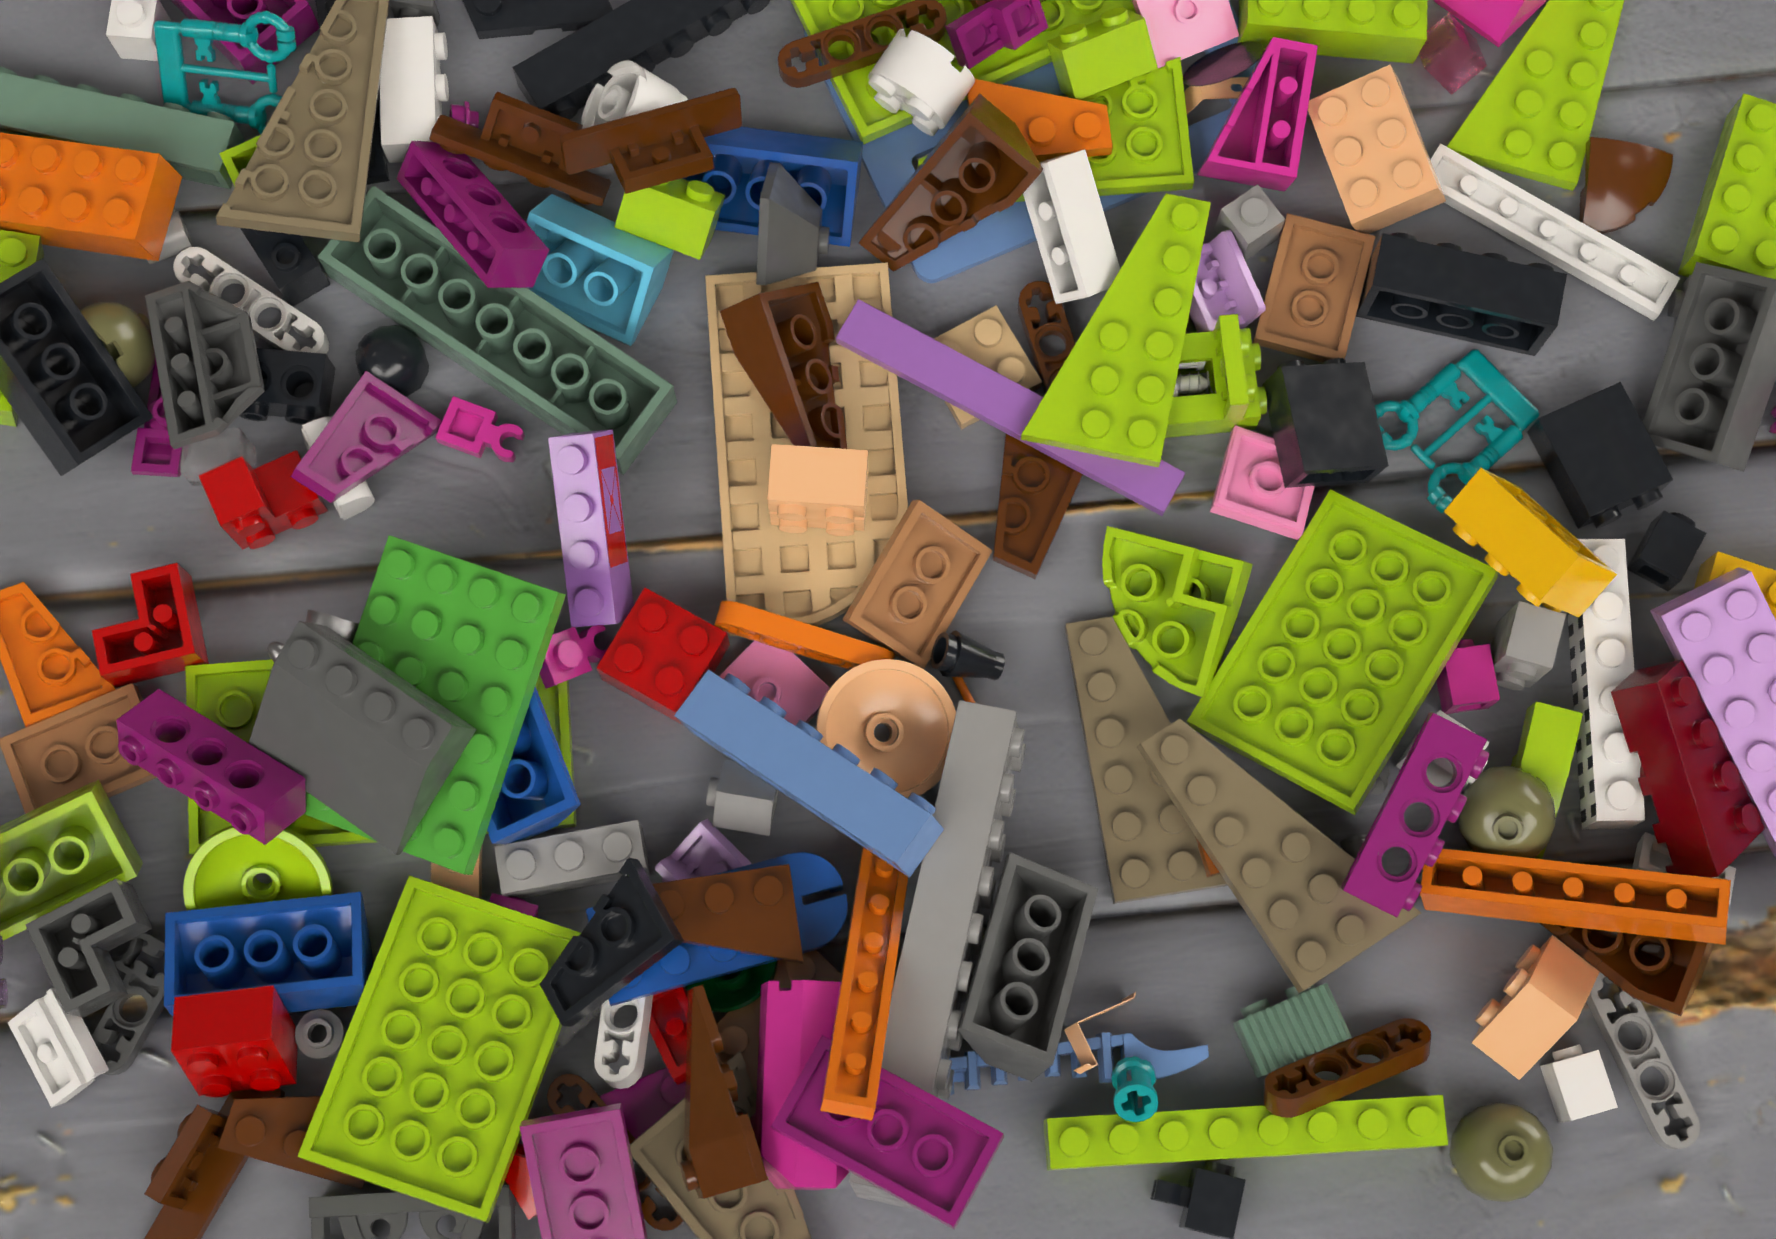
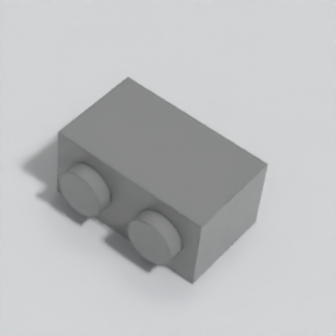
M1518 601L1497 622L1490 648L1497 685L1518 691L1523 690L1524 687L1530 688L1553 668L1566 614Z

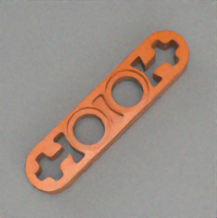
M733 601L720 602L714 626L725 632L847 670H851L866 662L881 659L894 660L895 653L886 648Z

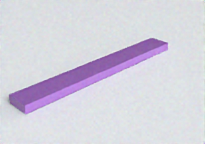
M859 299L836 336L837 344L1160 516H1163L1185 476L1184 471L1161 460L1159 467H1153L1020 440L1022 432L1042 401V396Z

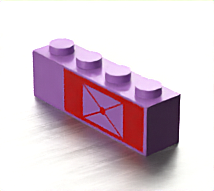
M613 429L568 433L549 437L571 627L620 623L626 619L634 606Z

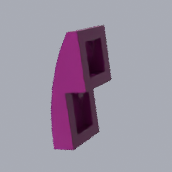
M993 0L945 26L959 66H966L968 69H971L1003 47L1016 50L1049 28L1040 0Z

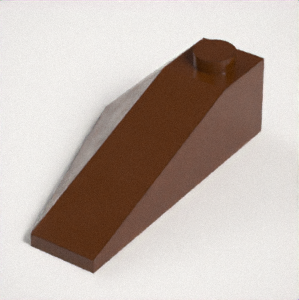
M979 93L858 243L882 263L888 262V268L894 272L937 248L941 242L957 233L973 228L982 219L1012 206L1041 174L1043 168L1016 123Z
M819 282L759 293L721 310L720 313L736 358L794 446L847 449L844 415L841 408L835 404L833 384L840 381L837 366L831 365L828 344L835 341L834 328Z
M1539 923L1633 999L1678 1016H1682L1702 978L1714 943Z
M703 985L688 990L684 1152L687 1160L679 1163L687 1191L696 1190L698 1198L701 1199L768 1180L748 1114H743L742 1111L736 1112L733 1102L738 1101V1085L733 1070H730L728 1063H721L719 1053L724 1051L722 1039Z

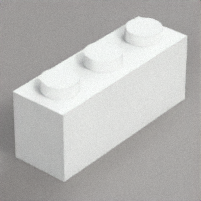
M432 16L387 19L380 74L381 146L389 163L403 162L411 141L433 142L429 137L436 121L442 115L441 102L449 100L446 74H441L440 60H447L448 57L445 32L438 33Z
M1080 150L1040 162L1043 170L1026 189L1023 196L1055 303L1059 304L1087 298L1109 289L1120 270V266L1086 150Z

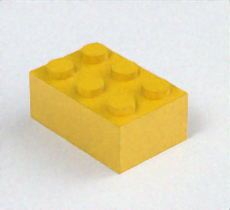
M1482 467L1444 510L1457 523L1452 530L1469 545L1475 547L1478 544L1488 552L1484 560L1501 575L1506 577L1510 574L1519 581L1520 584L1516 587V590L1537 607L1542 604L1549 610L1559 613L1564 611L1579 618L1617 575L1521 487Z

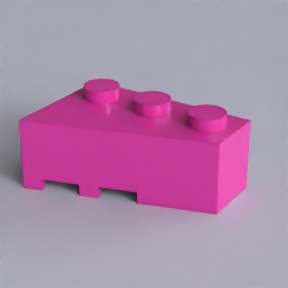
M1277 37L1271 39L1263 55L1257 61L1197 175L1251 186L1258 184L1262 188L1283 192L1287 190L1297 178L1318 45Z

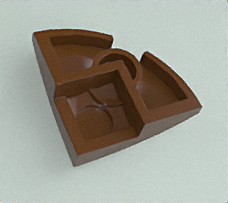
M1590 137L1586 143L1585 186L1580 192L1579 221L1601 234L1619 230L1633 223L1637 213L1648 204L1653 206L1661 196L1670 177L1673 154L1638 143Z

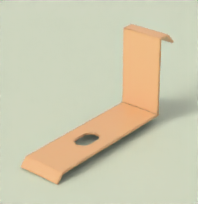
M1232 77L1211 85L1189 86L1184 91L1187 115L1204 99L1238 98L1241 91H1233L1231 85L1239 84L1243 88L1249 77Z
M1136 992L1122 999L1121 1003L1080 1020L1064 1029L1081 1064L1080 1067L1073 1070L1074 1072L1082 1074L1098 1065L1079 1024L1129 1002L1135 998Z

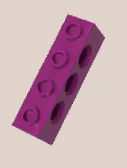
M411 141L396 178L488 288H533L549 248L466 154L450 153L436 142Z
M160 689L153 692L117 719L119 754L128 763L145 769L156 776L165 786L177 789L193 799L203 810L212 811L231 823L238 832L249 834L264 845L269 843L306 812V789L303 776Z
M1433 712L1428 713L1341 885L1343 891L1395 917H1398L1402 908L1407 911L1412 909L1422 889V885L1417 883L1416 880L1424 864L1432 868L1444 846L1445 841L1438 838L1447 820L1452 823L1456 822L1467 800V797L1460 793L1468 777L1471 776L1477 779L1488 760L1490 753L1483 750L1488 739ZM1445 758L1453 767V777L1448 784L1437 787L1428 780L1427 767L1434 759ZM1416 802L1425 803L1431 812L1430 823L1421 830L1409 829L1404 821L1406 809ZM1391 847H1402L1409 856L1407 868L1399 874L1387 873L1382 867V856Z

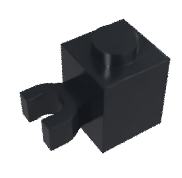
M1206 1161L1204 1169H1191L1188 1187L1160 1179L1154 1180L1150 1199L1183 1207L1180 1228L1225 1239H1234L1246 1180L1233 1177L1235 1167Z

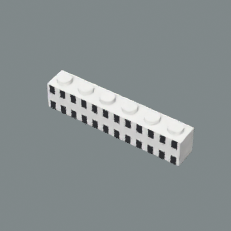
M1578 539L1617 574L1579 618L1567 613L1574 711L1583 713L1576 743L1582 829H1630L1645 821L1644 796L1638 781L1641 761L1638 753L1629 752L1611 691L1634 672L1625 539Z

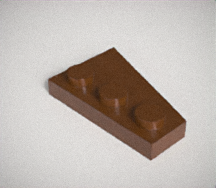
M1008 434L1005 436L993 561L1036 579L1083 474Z
M789 864L653 884L684 940L682 943L704 947L711 946L739 951L749 955H762L785 959L789 962L804 963Z

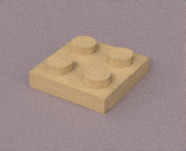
M997 305L934 338L938 342L1031 391L1041 387L1042 381ZM945 401L961 430L980 420Z

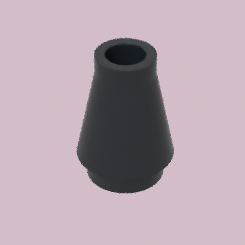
M953 631L950 634L943 632L937 637L931 653V664L934 669L940 670L942 676L997 680L1003 672L1005 657L1003 653L993 651L966 635Z

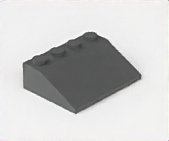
M299 621L273 664L249 744L305 778V789L309 794L396 855H400L477 729L327 626Z

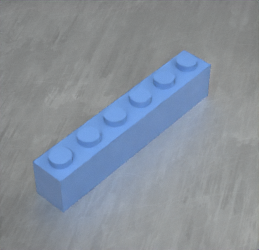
M708 669L674 716L691 733L910 878L944 830L933 817L936 808L916 793L912 792L907 799L895 791L898 784L879 769L873 768L869 774L858 767L860 759L842 745L837 743L833 749H830L820 742L823 735L803 720H799L796 726L784 719L787 712L769 698L763 696L760 702L756 701L748 695L751 689L732 674L728 673L722 679Z

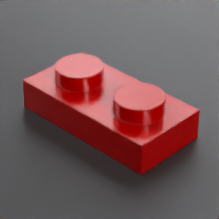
M684 986L653 995L649 1032L672 1079L677 1085L686 1081L688 994Z

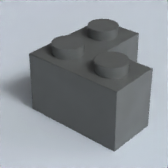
M114 879L26 924L65 1013L79 1017H86L128 995L109 951L153 929L133 885L118 879Z

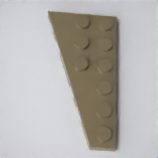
M336 0L320 28V35L310 53H306L295 80L291 87H287L258 139L254 154L246 168H242L235 181V188L226 204H222L217 213V225L360 243L389 0Z
M1113 617L1066 623L1064 627L1113 904L1228 886L1221 874L1207 877L1194 833L1137 748L1141 742L1171 723Z
M1180 718L1137 746L1298 993L1306 990L1421 914L1413 906L1410 911L1402 908L1398 917H1395L1343 891L1341 885L1354 858Z
M738 1051L727 1061L730 1070H733L738 1085V1101L733 1103L736 1112L742 1111L743 1114H748L749 1119H751V1116L756 1112V1093L746 1070V1064L741 1051ZM685 1097L630 1144L632 1159L698 1239H812L794 1189H777L769 1179L705 1199L698 1198L696 1190L687 1191L679 1164L687 1160L684 1152Z

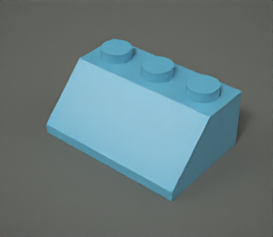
M554 194L549 195L529 212L526 222L549 248L533 288L528 289L577 322L631 346L635 342L663 288L674 250L614 228L616 222Z

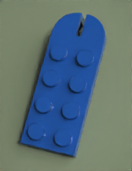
M805 852L791 853L717 873L723 874L789 864L802 954L820 949L836 938L845 923L848 909L846 894L803 905L802 897L827 890L834 893L843 889V881L837 870L827 860L818 855ZM593 907L585 909L588 922L596 913ZM681 943L608 1000L610 1006L781 959L762 955H749L739 951L711 946L704 947Z

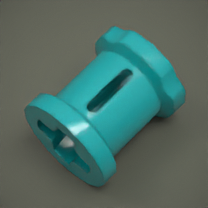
M1136 1056L1126 1057L1118 1061L1111 1073L1112 1084L1116 1090L1113 1097L1115 1111L1126 1121H1145L1154 1115L1159 1104L1157 1092L1153 1087L1156 1082L1155 1069L1149 1061L1142 1060ZM1131 1070L1132 1081L1127 1079V1071ZM1138 1097H1142L1141 1108L1138 1107Z

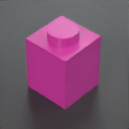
M1472 639L1460 640L1436 680L1442 712L1445 714L1489 709L1500 700L1490 644L1474 646Z

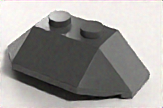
M191 281L145 295L170 445L175 450L219 435L265 392L250 316L244 310L222 298L202 290L200 286Z

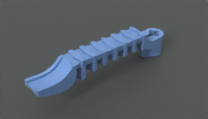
M1110 1032L1099 1033L1094 1038L1086 1039L1091 1051H1097L1100 1084L1112 1083L1111 1073L1114 1070V1048H1120L1121 1060L1126 1057L1136 1056L1142 1060L1149 1061L1155 1069L1156 1080L1187 1070L1209 1057L1208 1045L1162 1051L1143 1044L1132 1033L1113 1036ZM1070 1042L1058 1043L1054 1063L1045 1071V1077L1061 1076L1060 1056L1070 1055L1072 1078L1088 1077V1071L1082 1074L1073 1071L1080 1067L1081 1064ZM975 1051L965 1052L963 1057L951 1058V1055L949 1057V1060H952L951 1069L954 1070L950 1095L954 1094V1082H964L965 1090L981 1089L980 1068L990 1067L991 1084L993 1086L1008 1084L1007 1072L986 1064ZM1018 1077V1081H1025V1080H1026V1079H1023V1078H1021V1077Z

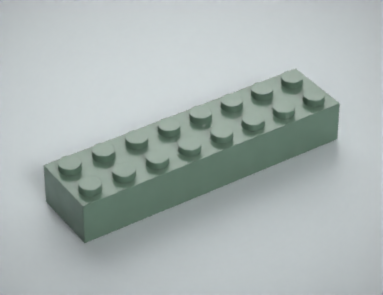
M372 186L365 196L360 243L331 239L317 256L328 277L407 330L415 333L417 337L563 435L613 429L618 472L622 475L626 473L677 404L674 386L528 288H488L438 228L375 186Z

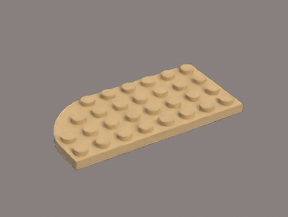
M888 262L818 267L816 271L768 285H756L757 272L705 276L727 601L746 604L816 627L837 618L849 609L908 508L897 375L836 343V336L858 299L892 317ZM819 282L834 328L835 341L828 344L831 365L837 366L840 381L834 383L833 388L835 404L841 408L844 415L847 449L868 450V487L864 531L854 530V535L835 536L826 533V528L807 527V531L804 533H788L779 530V525H771L767 502L772 444H793L736 358L720 313L721 310L759 293Z

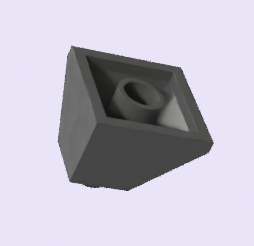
M770 162L760 196L756 285H768L816 271L819 255H827L829 249L830 227L822 226L823 210L780 163Z

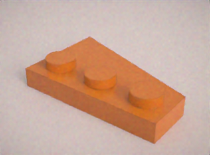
M975 79L974 85L966 95L968 106L980 93L1015 122L1039 162L1084 149L1086 150L1087 157L1111 155L1113 147L1107 105Z
M24 582L0 590V660L25 727L116 690L111 683L100 676L99 670L92 663L91 659L78 647Z

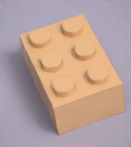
M1391 64L1309 100L1308 112L1350 223L1356 231L1370 234L1446 202L1401 83Z

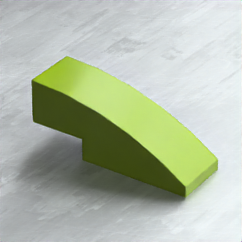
M1536 701L1526 710L1518 752L1513 756L1511 766L1521 768L1523 772L1529 773L1535 778L1538 777L1545 783L1554 799L1555 816H1557L1569 775L1583 713ZM1546 847L1534 858L1542 859Z

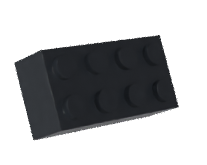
M1407 233L1382 234L1369 261L1356 317L1535 356L1558 326L1567 274L1556 272L1553 267L1543 263L1524 265L1508 261L1507 257L1498 253L1479 255L1465 252L1460 246L1452 243L1433 245L1420 242L1414 236Z
M44 258L0 283V391L60 476H63L154 418Z

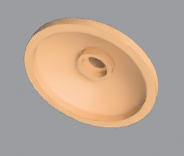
M881 659L858 665L844 673L833 683L819 707L815 729L823 735L821 743L830 749H833L837 743L842 745L860 759L858 767L869 774L873 768L879 769L898 784L895 791L908 799L912 792L920 796L941 780L956 711L945 688L930 673L908 662ZM878 724H884L889 729L890 735L885 742L877 740L874 735V729Z

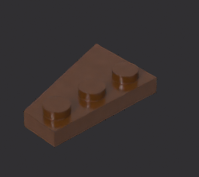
M321 1096L234 1098L218 1148L358 1189H363L365 1183L364 1180L297 1157Z

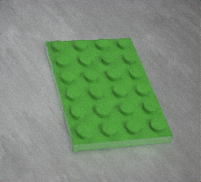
M389 535L352 644L477 729L403 849V852L464 875H472L566 594ZM306 791L305 815L374 840Z

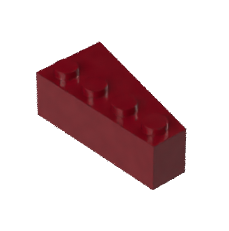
M1683 660L1637 669L1611 691L1629 752L1638 753L1641 761L1638 781L1643 796L1651 795L1659 822L1652 824L1657 842L1658 844L1666 842L1672 864L1665 866L1666 872L1708 878L1718 877L1765 829L1759 811L1754 806L1740 778L1738 768L1732 762L1721 740L1718 728L1712 721L1698 693L1697 685L1690 677Z

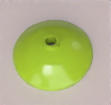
M232 825L217 831L196 850L186 870L183 885V896L187 911L333 895L332 880L325 860L306 838L289 828L284 829L266 845L249 834L238 832ZM265 873L270 876L272 882L267 884L261 883L257 880L256 875Z

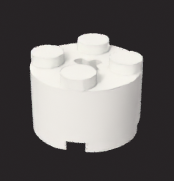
M899 29L869 73L868 83L877 91L874 99L879 105L895 114L899 109L906 111L913 116L911 121L919 130L927 135L934 136L938 129L945 128L974 85L975 78L966 66H964L961 72L955 69L951 64L955 56L937 42L913 30L906 37L904 29Z
M624 60L615 64L607 71L613 77L605 87L597 83L592 90L583 111L582 129L686 101L687 97L681 94L677 88L633 61Z

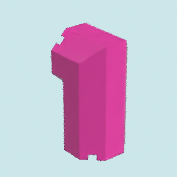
M791 980V988H779L780 981H767L761 985L756 1112L750 1119L765 1171L769 1177L768 1179L777 1189H835L849 1171L773 1130L771 1126L822 1035L832 1040L841 982Z

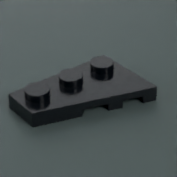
M462 0L479 39L533 35L535 30L562 28V32L577 31L579 26H586L613 10L609 0Z
M629 857L619 870L622 874L620 879L608 895L603 894L593 907V910L596 912L580 936L572 937L540 983L562 1026L573 1027L684 942L638 859Z

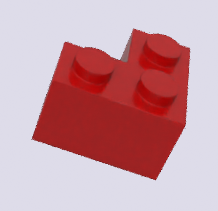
M298 450L255 469L241 456L198 475L220 526L242 550L248 547L250 549L264 547L275 540L276 534L289 528L296 530L306 528L319 519L318 515L328 511L321 496L291 477L303 458Z
M178 563L131 573L139 619L92 630L100 676L115 687L185 671V666L209 664L192 576Z

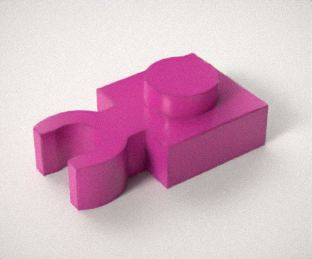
M453 396L435 438L442 445L480 459L485 447L493 449L495 455L500 460L514 462L516 458L514 452L504 449L502 442L508 437H514L523 441L525 434L520 427L508 423L495 426L498 419L495 411Z
M604 625L591 626L582 630L579 635L576 627L552 635L540 671L545 689L592 671L590 663L600 662L607 649H598L594 643L595 635L606 630Z

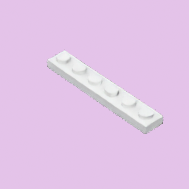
M1441 143L1431 158L1432 166L1446 199L1445 204L1651 320L1655 321L1660 315L1680 277Z

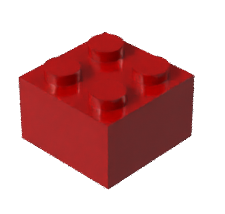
M644 587L596 669L603 681L682 724L674 715L707 670L715 672L728 650L730 642L727 632Z
M274 985L174 997L171 1052L199 1096L205 1095L219 1098L227 1096L234 1091L251 1089L268 1092L276 1090L283 1085L296 1084L298 1046L295 1041L296 1026Z

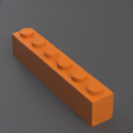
M1443 848L1432 868L1425 864L1423 866L1420 896L1425 910L1726 945L1731 880Z

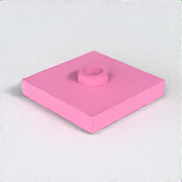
M1132 0L1136 13L1145 18L1158 68L1165 66L1167 61L1177 57H1181L1182 60L1239 37L1229 0Z
M1235 425L1230 433L1210 512L1299 540L1304 531L1315 486L1285 488L1274 438Z
M753 641L719 676L724 679L728 673L732 674L751 689L748 695L760 702L763 696L769 698L787 712L784 719L795 726L799 720L808 723L818 713L821 702L830 688L794 653L757 641Z

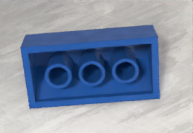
M740 127L704 137L713 155L714 169L682 179L705 182L711 185L714 191L725 195L715 230L758 235L760 196L769 164L773 162L780 163L823 210L822 226L830 227L829 244L850 247L860 182L863 142L749 127Z
M536 686L487 829L492 844L506 845L528 840L558 826L581 805Z
M361 892L165 913L164 1007L172 1016L174 1012V997L274 985L288 1013L358 1005L373 967V954Z

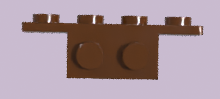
M730 88L563 134L560 136V145L566 173L571 175L612 164L625 194L713 170V155L704 137L742 126L740 94L736 88Z
M496 92L493 97L483 130L448 116L440 115L429 137L431 141L438 143L444 150L450 153L472 156L482 160L491 169L497 171L508 170L526 177L527 181L535 186L542 188L551 187L567 193L573 200L582 204L602 206L611 185L609 179L589 171H582L571 175L566 173L563 165L560 136L580 130L583 125L500 92Z
M278 1088L268 1092L254 1089L234 1091L229 1094L219 1112L197 1104L194 1111L184 1118L178 1128V1138L167 1156L155 1166L151 1174V1183L144 1193L151 1199L164 1205L144 1239L202 1238L249 1158L218 1148L234 1098L285 1096V1092L282 1089Z

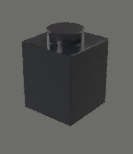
M1664 510L1650 523L1627 570L1668 592L1682 581L1706 533L1696 528L1695 522L1689 517L1676 512L1668 513Z

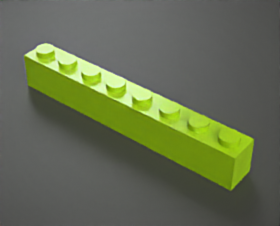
M1443 1095L1333 1101L1292 1118L1276 1116L1263 1105L1155 1112L1152 1117L1140 1122L1126 1121L1118 1114L1047 1118L1043 1121L1047 1170L1430 1148L1448 1145Z

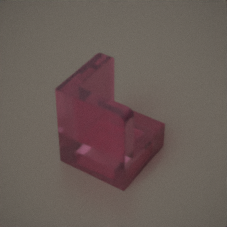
M1450 13L1445 15L1427 31V40L1419 53L1424 68L1451 95L1487 66L1477 40Z

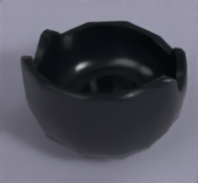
M400 325L379 326L364 335L358 343V349L355 351V362L360 377L367 371L405 397L421 388L429 372V364L420 340L416 337L415 333Z

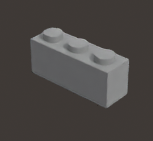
M639 820L494 846L501 894L506 897L524 899L615 882L622 876L619 870L629 857L638 859L646 874L651 875L644 831Z

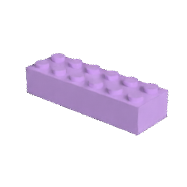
M1738 567L1650 611L1675 661L1683 660L1690 677L1695 681L1698 693L1712 721L1718 728L1721 740L1732 762L1738 768L1740 778L1754 806L1759 811L1761 821L1765 827L1762 833L1776 859V619L1752 572Z

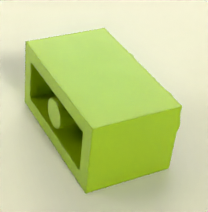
M1125 7L1113 8L1102 13L1100 16L1101 20L1088 25L1080 23L1067 26L1060 30V36L1048 40L1047 45L1061 92L1070 98L1081 100L1158 69L1146 21L1143 16Z
M682 178L628 194L624 192L614 228L700 260L711 243L725 195L714 191V188L705 182L697 180L687 181Z

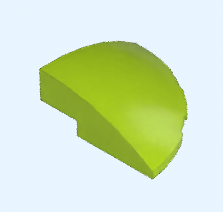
M1107 526L1103 544V582L1110 590L1111 600L1115 609L1113 619L1128 646L1136 649L1145 661L1152 666V671L1159 677L1188 693L1205 698L1234 628L1253 564Z

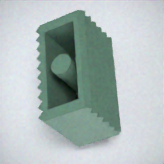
M1327 983L1318 987H1314L1313 984L1300 993L1293 986L1284 990L1288 999L1270 1006L1268 999L1265 998L1240 1009L1244 1018L1233 1023V1026L1257 1078L1352 1037Z

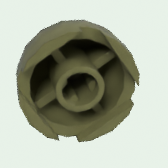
M96 302L82 308L80 312L132 387L135 388L150 374L155 365V352L149 319L144 314H137L134 310L117 302Z
M1502 766L1492 767L1483 771L1472 784L1468 783V787L1462 794L1467 797V800L1458 817L1459 830L1471 850L1480 853L1534 858L1547 846L1556 824L1554 799L1545 783L1538 777L1535 778L1531 774L1523 772L1521 768Z
M1496 1102L1477 1107L1460 1119L1451 1136L1450 1158L1452 1165L1455 1166L1457 1174L1462 1179L1461 1182L1467 1190L1484 1200L1510 1202L1526 1198L1544 1183L1552 1167L1553 1147L1547 1129L1535 1115L1518 1105Z

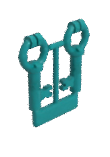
M269 11L250 15L242 25L184 18L181 23L156 21L154 23V33L163 104H178L187 108L191 113L205 116L209 112L220 113L230 117L235 123L248 124L252 129H256L262 134L267 121L265 108L269 105L277 107L282 96L276 94L278 92L276 66L272 63L286 59L291 52L296 50L294 27L289 26L281 17ZM258 24H271L276 27L278 50H265L257 43L259 33L256 26ZM181 34L184 37L194 38V42L198 46V49L195 51L197 61L204 60L205 56L207 57V62L216 60L215 49L212 48L214 40L240 43L242 47L248 48L255 57L270 63L267 65V73L185 64ZM186 72L268 82L269 91L272 94L259 97L251 106L221 103L220 97L217 94L219 91V81L213 80L209 85L208 79H202L199 81L200 92L204 96L202 100H193L191 104L188 96Z
M1477 349L1471 350L1455 365L1448 363L1408 400H1401L1400 402L1388 400L1375 405L1378 419L1385 412L1394 411L1401 421L1407 423L1406 433L1396 440H1392L1393 438L1387 432L1382 434L1384 429L1380 426L1385 450L1397 451L1411 446L1410 450L1429 469H1433L1428 480L1429 496L1427 500L1432 505L1436 504L1435 508L1441 514L1444 513V510L1453 499L1449 495L1444 497L1446 492L1439 486L1440 481L1448 474H1457L1460 481L1466 485L1481 467L1485 470L1490 469L1523 439L1522 432L1540 414L1539 410ZM1461 372H1463L1485 396L1425 450H1422L1417 444H1413L1419 430V413L1440 395L1450 400V405L1456 412L1463 406L1459 401L1465 405L1470 400V397L1464 391H1459L1455 383L1461 377ZM1491 401L1515 424V426L1510 425L1503 431L1501 428L1495 427L1494 421L1486 415L1481 420L1484 425L1478 422L1473 429L1479 435H1485L1489 445L1469 463H1447L1435 468L1436 463L1430 458L1436 450Z

